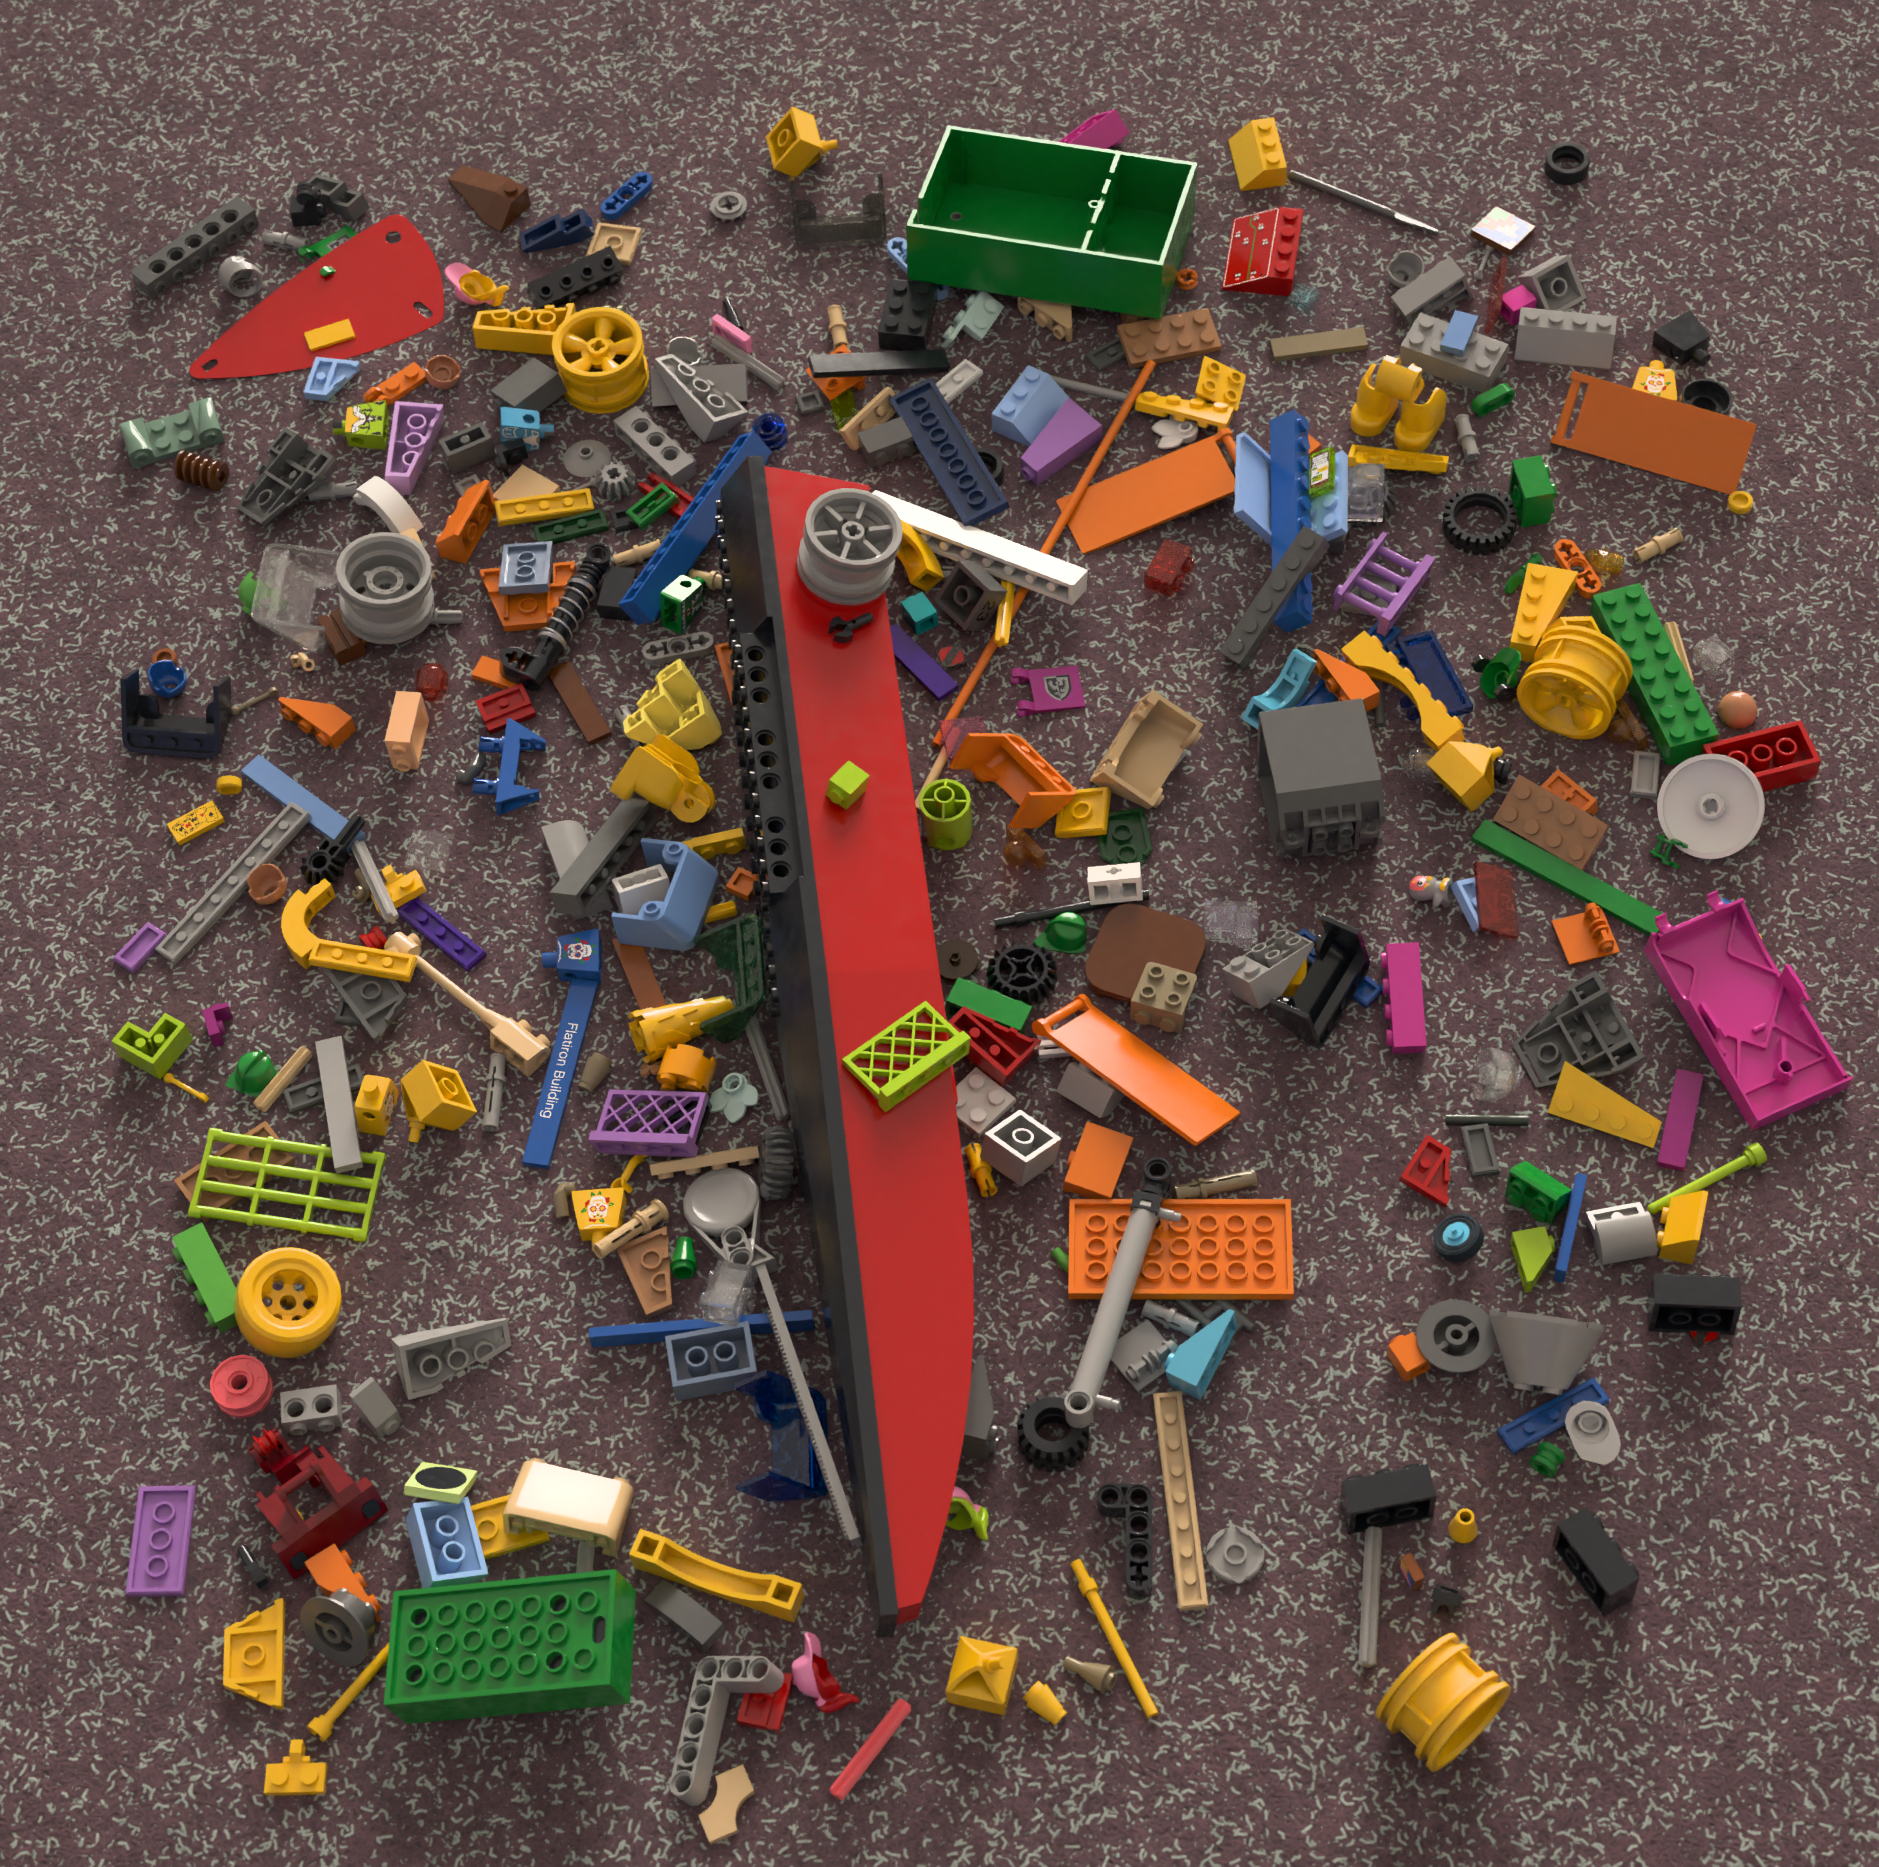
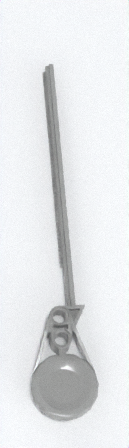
M724 1168L710 1170L697 1177L687 1188L683 1199L684 1216L695 1233L738 1282L749 1283L758 1277L760 1278L770 1307L767 1314L845 1540H850L852 1546H863L769 1277V1273L778 1271L779 1268L775 1258L759 1247L761 1221L760 1189L752 1176L740 1169ZM753 1220L751 1239H748L743 1228ZM707 1235L721 1236L723 1248L720 1249Z

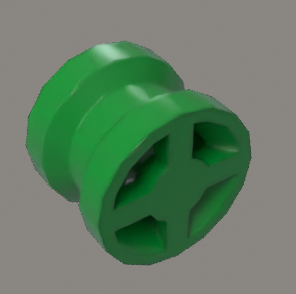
M1541 1442L1537 1449V1455H1533L1530 1458L1529 1464L1532 1469L1542 1475L1553 1478L1557 1473L1556 1467L1562 1464L1566 1457L1557 1446L1549 1442Z

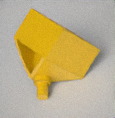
M794 107L789 109L766 136L774 169L792 177L800 175L817 162L823 154H827V151L838 149L836 139L827 142L824 140L820 141L813 115Z
M1449 741L1426 764L1436 779L1470 812H1473L1494 793L1493 762L1496 758L1503 755V750L1500 747L1492 749L1478 744Z
M422 1060L401 1079L406 1118L410 1121L408 1127H411L408 1138L410 1142L419 1143L421 1130L425 1129V1125L454 1131L477 1113L457 1070Z
M960 1636L946 1688L947 1703L1005 1716L1019 1661L1018 1649Z

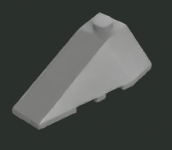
M673 354L655 358L654 364L686 422L704 443L719 439L747 415L748 411L728 392L722 394L713 387L715 383L709 379L704 381L696 376V372L692 367Z
M506 1318L419 1331L391 1338L396 1367L408 1400L438 1392L444 1388L442 1382L456 1374L459 1379L467 1374L464 1368L476 1361L484 1363L512 1346Z

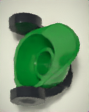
M1509 647L1503 648L1492 660L1486 655H1478L1473 658L1470 665L1475 672L1482 673L1480 685L1488 698L1504 702L1517 694V688L1520 683L1517 669L1521 662V654L1518 650Z

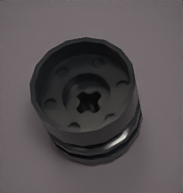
M1697 379L1690 381L1684 386L1679 402L1728 416L1732 406V395L1724 385L1717 381Z

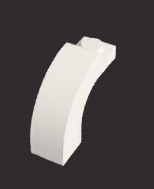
M377 476L356 489L358 493L352 496L358 505L372 508L383 519L392 533L399 534L415 528L417 532L423 528L422 523L404 498L390 484Z

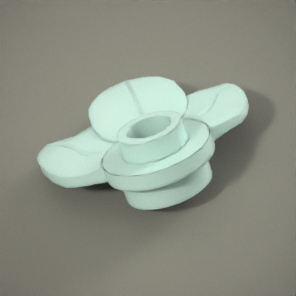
M738 1073L728 1074L722 1082V1087L714 1091L710 1097L712 1105L710 1113L724 1110L726 1118L731 1123H736L744 1117L747 1106L757 1105L759 1099L758 1091L754 1086L749 1085L744 1075Z

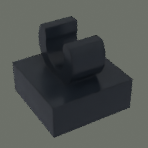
M1436 1583L1431 1595V1599L1436 1600L1432 1606V1613L1436 1614L1440 1605H1446L1449 1608L1447 1618L1451 1619L1455 1614V1607H1460L1465 1592Z

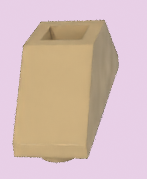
M1018 297V308L1023 315L1027 316L1035 309V320L1040 327H1048L1052 330L1054 336L1060 340L1066 336L1067 342L1072 341L1071 305Z

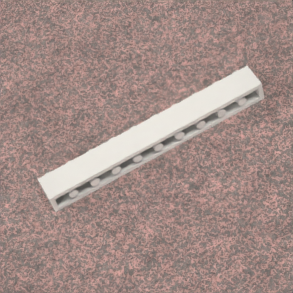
M876 490L873 492V494L881 497L893 507L899 518L910 525L925 540L933 553L957 562L958 560L977 562L991 575L1073 605L1087 590L1088 570L975 527L964 526L959 521Z

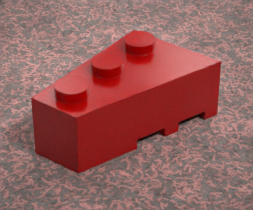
M963 1006L948 1022L959 1033L964 1031L971 1037L969 1053L965 1057L1003 1088L1037 1054L1041 1040L1018 1033L1017 1029L1004 1027L995 1023L994 1019Z

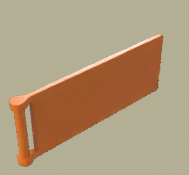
M1572 371L1570 379H1572L1556 433L1552 435L1551 443L1729 495L1736 491L1756 431V424ZM1581 382L1588 383L1571 440L1564 437Z
M1223 428L1213 436L1087 487L1067 522L1081 553L1087 554L1105 548L1235 494V477L1217 443L1225 444L1236 465V444L1232 439L1233 434L1230 428ZM1072 494L1056 501L1061 513Z
M1079 994L1070 1004L1045 1019L1040 1018L1032 1023V1030L1035 1034L1050 1039L1194 1146H1197L1225 1127L1240 1114L1233 1106L1096 1008L1085 994ZM1078 1010L1086 1011L1055 1031L1051 1029L1052 1026Z

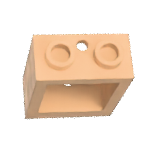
M396 691L385 737V744L393 768L403 772H407L410 769L418 770L429 724L424 700L419 692Z

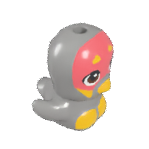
M1418 875L1410 882L1409 893L1414 900H1433L1432 905L1434 908L1440 904L1443 908H1447L1453 900L1454 893L1450 887L1453 882L1451 878H1444L1438 881L1434 876Z

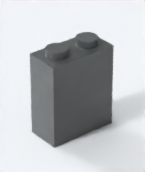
M532 358L490 391L494 397L493 404L500 412L501 407L541 412L566 393L567 389L558 372L536 358Z

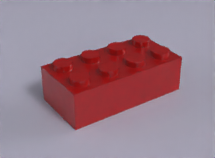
M1801 720L1705 744L1701 755H1725L1740 761L1756 776L1763 792L1815 779L1821 763V759Z

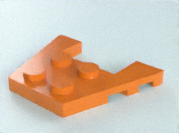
M575 561L553 563V583L550 584L549 592L539 594L500 595L499 579L501 568L480 569L482 581L504 632L547 627L546 619L553 616V607H558V598L564 596V587H567L566 584L570 577L575 575Z

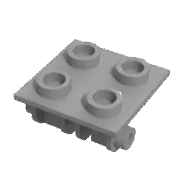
M1147 1319L1116 1341L1110 1360L1134 1389L1139 1392L1166 1373L1164 1368L1165 1362L1170 1353L1175 1354L1177 1346L1172 1340L1167 1342Z

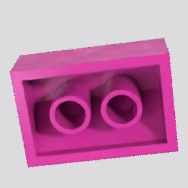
M1116 109L1092 116L1058 142L1108 149L1109 147L1114 148L1124 141L1123 137L1129 131Z

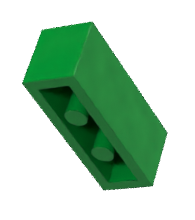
M959 977L945 1004L946 1017L950 1019L965 1006L994 1019L995 1023L1004 1027L1017 1029L1020 1034H1023L1032 1009V1006L1025 1004L1023 1001L1009 998L998 991L989 990L977 985L973 981L964 980Z

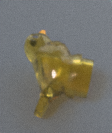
M1606 548L1585 550L1583 556L1594 571L1602 574L1620 575L1624 562L1623 555H1619L1617 552L1611 553Z

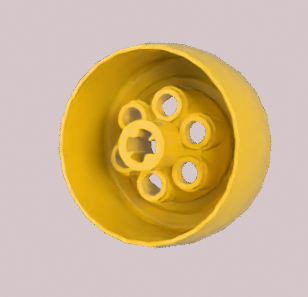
M293 1247L271 1250L256 1258L244 1271L237 1285L234 1298L235 1318L242 1335L258 1351L279 1358L299 1357L309 1354L320 1347L332 1334L338 1322L342 1304L340 1283L330 1265L312 1252ZM279 1282L283 1285V1289L277 1291L272 1285ZM295 1284H302L304 1290L298 1292L293 1286ZM269 1299L272 1305L266 1307L262 1300ZM306 1301H311L314 1304V1306L310 1309H306L303 1303ZM282 1305H285L286 1308L292 1307L293 1309L285 1310L282 1308Z

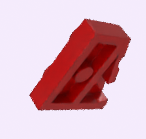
M1426 1135L1399 1181L1431 1201L1446 1207L1449 1202L1448 1183L1450 1181L1449 1162L1451 1149Z

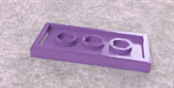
M195 1485L139 1486L125 1592L127 1597L184 1596L197 1490Z

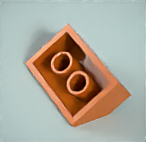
M483 480L468 488L463 497L459 498L454 513L447 519L446 527L436 538V547L440 557L463 564L468 562L495 514L494 497L490 481Z

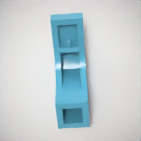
M1293 649L1275 683L1265 693L1251 698L1241 719L1258 729L1259 712L1293 708L1311 682L1308 679L1317 661L1302 651Z

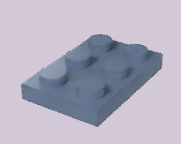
M552 541L504 544L499 579L500 595L549 592L553 559Z

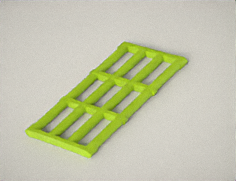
M210 1127L193 1198L188 1210V1217L229 1220L247 1223L248 1226L256 1224L301 1231L303 1234L308 1232L352 1238L354 1241L366 1243L381 1174L386 1160V1153L373 1151V1153L361 1152L362 1163L376 1165L373 1179L323 1172L325 1158H333L332 1149L327 1144H321L320 1146L279 1140L273 1136L265 1138L223 1132V1129ZM214 1142L265 1148L262 1163L213 1156L211 1154ZM272 1150L318 1156L315 1170L269 1164ZM208 1166L259 1173L256 1187L205 1180ZM266 1174L312 1181L309 1195L263 1189ZM319 1183L371 1189L368 1203L318 1197ZM202 1191L253 1198L250 1211L243 1212L199 1205ZM260 1199L306 1206L303 1220L257 1214ZM317 1207L365 1214L362 1229L311 1222L313 1209Z

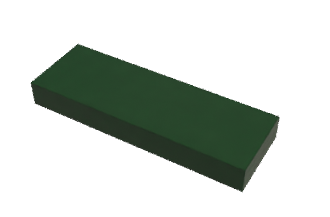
M602 508L535 525L533 530L537 542L552 541L553 544L609 531V527Z

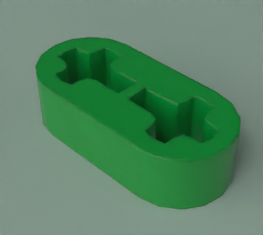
M1507 383L1499 384L1477 396L1471 403V409L1481 418L1510 403L1515 396V392Z

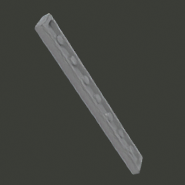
M291 801L155 948V951L176 965L249 887L247 877L251 872L263 864H270L311 820L310 813Z

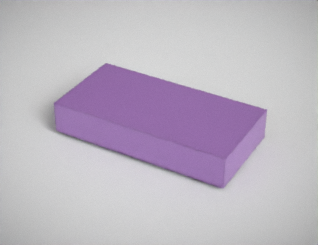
M147 922L113 957L114 962L134 974L155 952V948L163 941L167 934Z

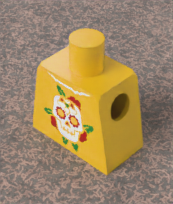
M1659 360L1650 362L1649 367L1642 366L1639 368L1632 387L1633 389L1677 401L1673 370L1664 369V363Z
M373 1075L364 1076L354 1107L359 1132L381 1136L386 1135L400 1093L391 1079Z
M624 1187L572 1191V1199L582 1241L592 1240L593 1245L623 1225L627 1203Z

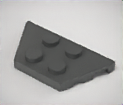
M323 968L328 980L375 1044L378 1043L408 1001L406 993L398 982L394 979Z

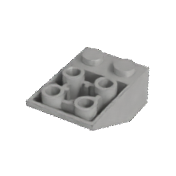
M1288 929L1275 932L1273 937L1263 943L1256 944L1252 947L1251 951L1243 956L1234 958L1230 964L1222 968L1231 992L1241 1000L1261 1009L1269 1004L1271 998L1276 999L1282 995L1314 947V942Z

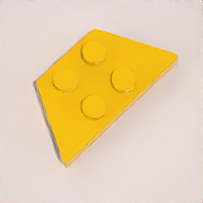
M279 1598L274 1601V1605L259 1613L257 1610L247 1616L244 1621L236 1622L225 1628L223 1685L227 1690L282 1710L284 1709L285 1601L283 1598Z

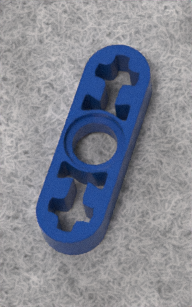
M646 172L636 173L604 200L600 206L603 218L606 220L618 219L653 188L651 175ZM626 194L632 195V198L627 200L621 197Z

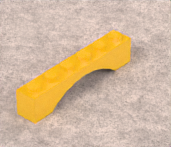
M1364 630L1341 649L1347 664L1367 673L1370 678L1386 682L1398 688L1411 699L1421 716V730L1424 741L1435 753L1449 741L1462 742L1465 740L1462 722L1456 716L1451 717L1447 713L1448 710L1440 700L1435 701L1431 697L1429 689L1423 683L1419 685L1415 681L1413 673L1407 667L1403 669L1398 664L1399 661L1391 651L1387 653L1376 636L1373 635L1371 637Z
M640 1529L629 1553L633 1568L794 1623L805 1597L801 1583L777 1575L751 1573L719 1564L685 1549L666 1537Z

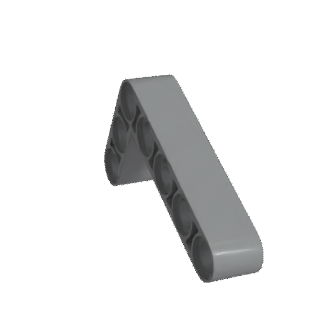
M708 1656L698 1663L670 1779L671 1792L689 1806H698L706 1799L730 1693H773L782 1686L784 1681L783 1672L766 1657Z

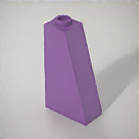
M1069 398L1022 455V476L1027 481L1032 480L1036 485H1039L1102 440V425Z

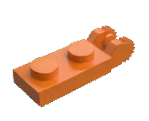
M413 362L377 387L367 390L363 400L366 403L386 401V405L393 404L427 381L425 371Z

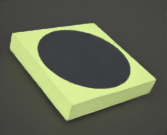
M422 1462L404 1485V1494L459 1504L475 1483L477 1471Z

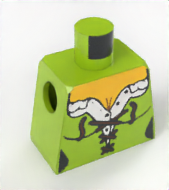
M386 401L349 406L347 408L346 420L333 421V434L345 435L350 447L386 449L389 422Z

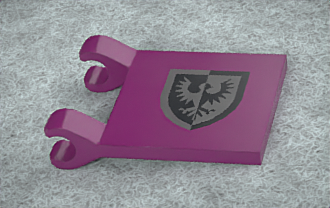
M1077 666L1035 670L1013 668L1011 670V684H1022L1029 681L1033 702L1021 700L1017 703L1018 717L1085 707Z

